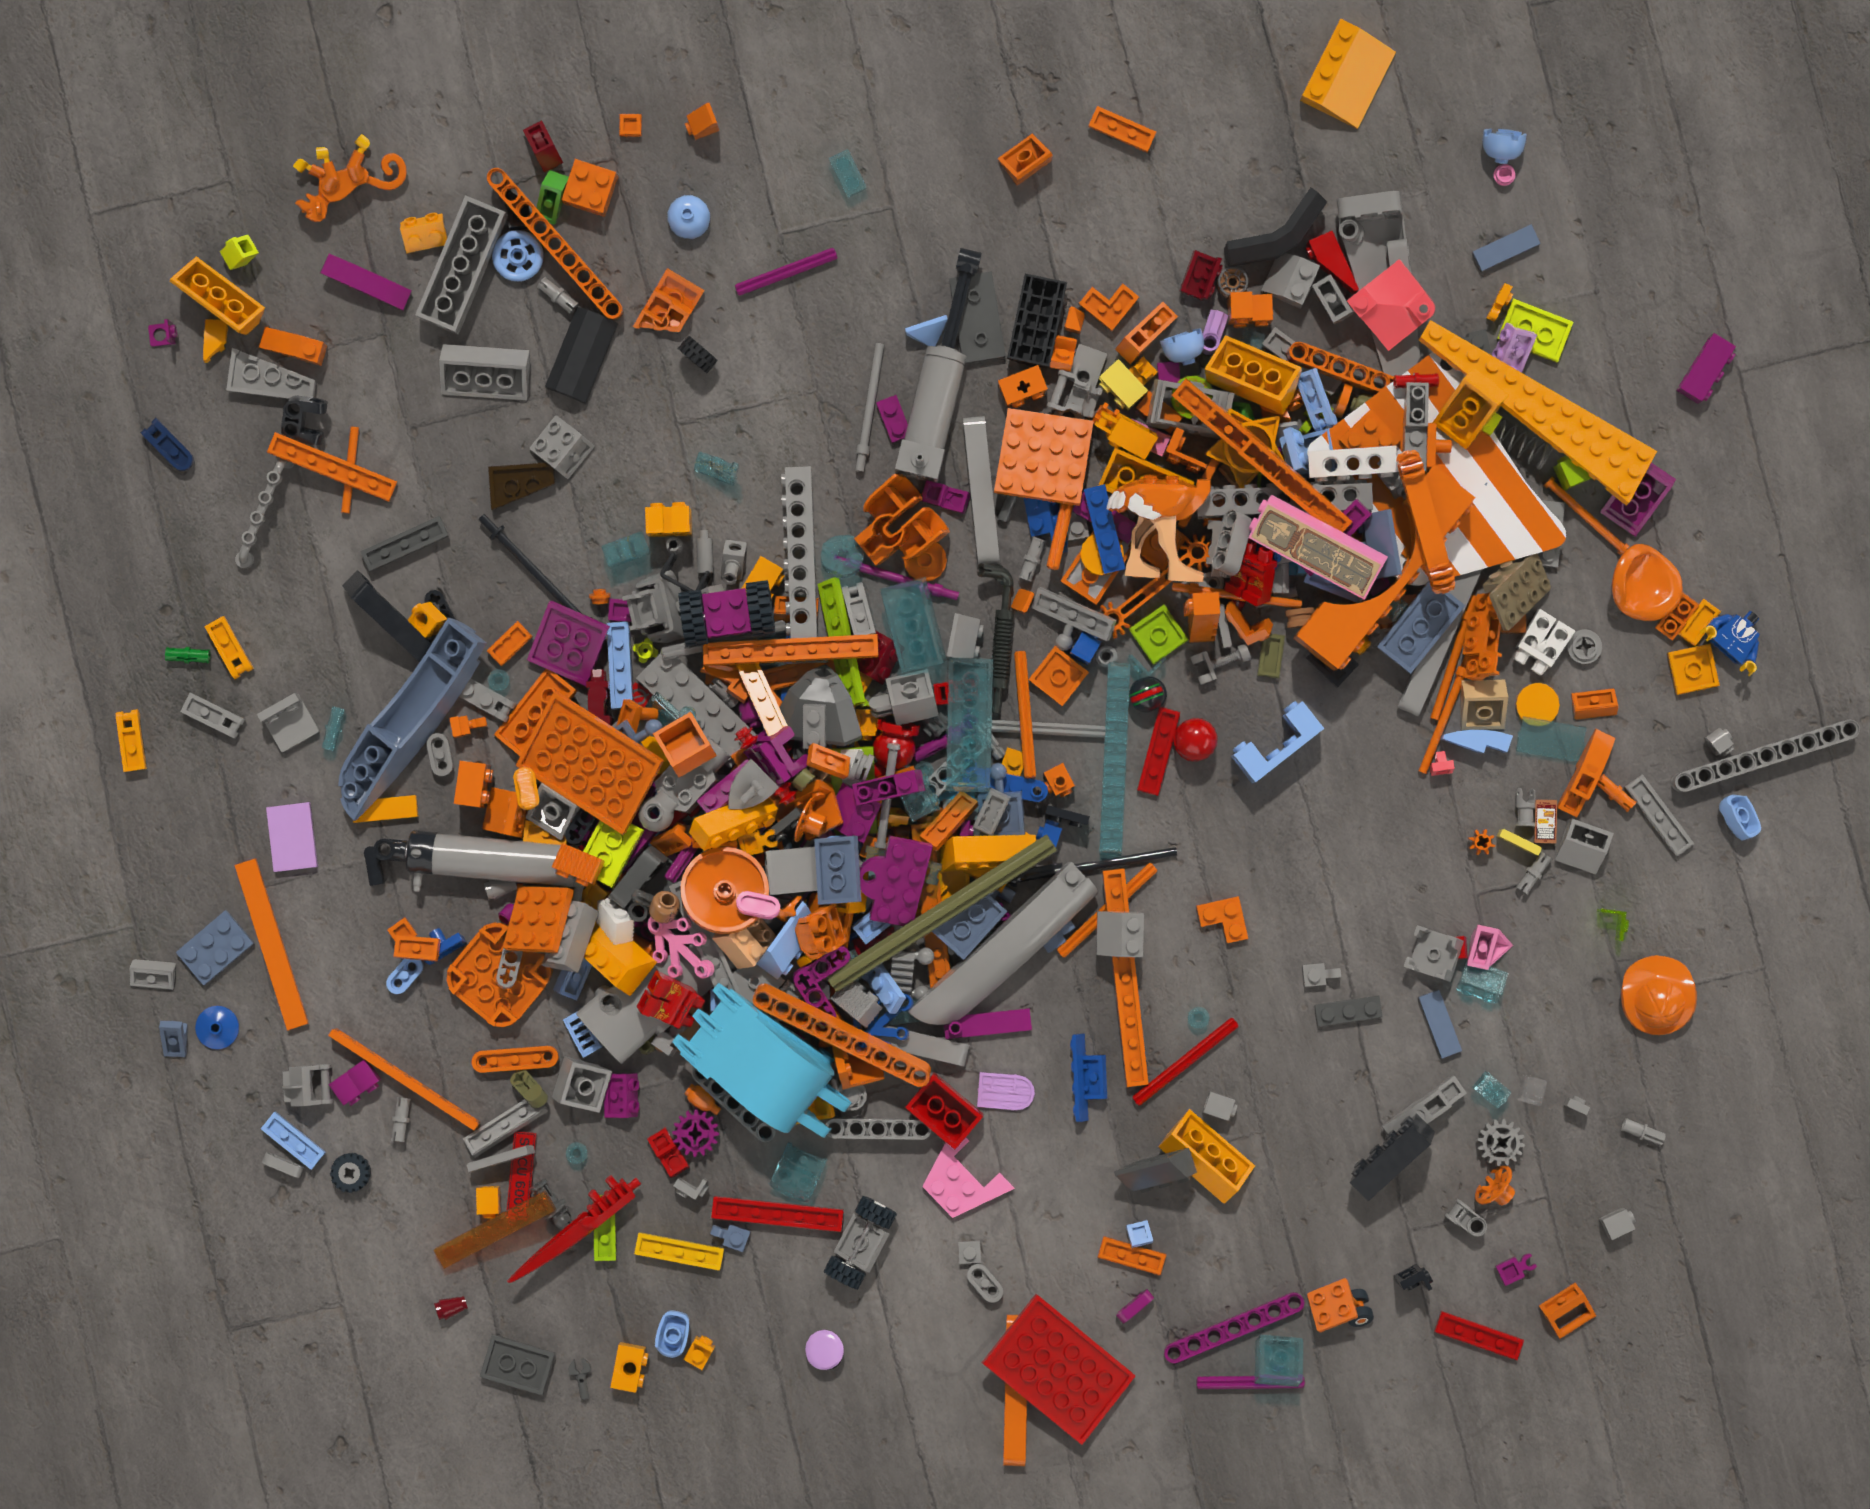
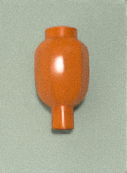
M691 1084L684 1093L687 1096L688 1102L701 1111H711L716 1116L721 1111V1108L715 1104V1099L700 1085L695 1086Z

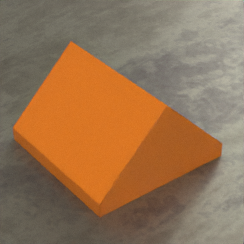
M1031 134L997 159L1018 186L1050 163L1053 155Z

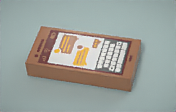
M1535 800L1533 843L1556 844L1557 800Z

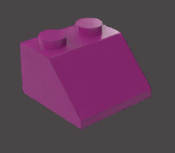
M843 782L836 796L843 824L835 829L846 836H858V841L864 843L882 801L857 806L853 786Z

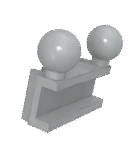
M926 947L919 951H915V949H911V952L901 951L892 958L891 977L904 994L910 995L916 1001L929 990L926 986H918L916 989H912L914 960H918L923 965H928L934 960L933 951Z

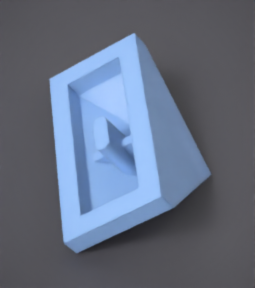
M947 315L905 328L906 335L927 346H936L947 324Z

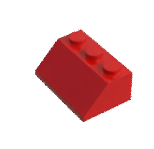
M935 1072L930 1076L929 1082L918 1090L905 1107L954 1150L984 1115Z

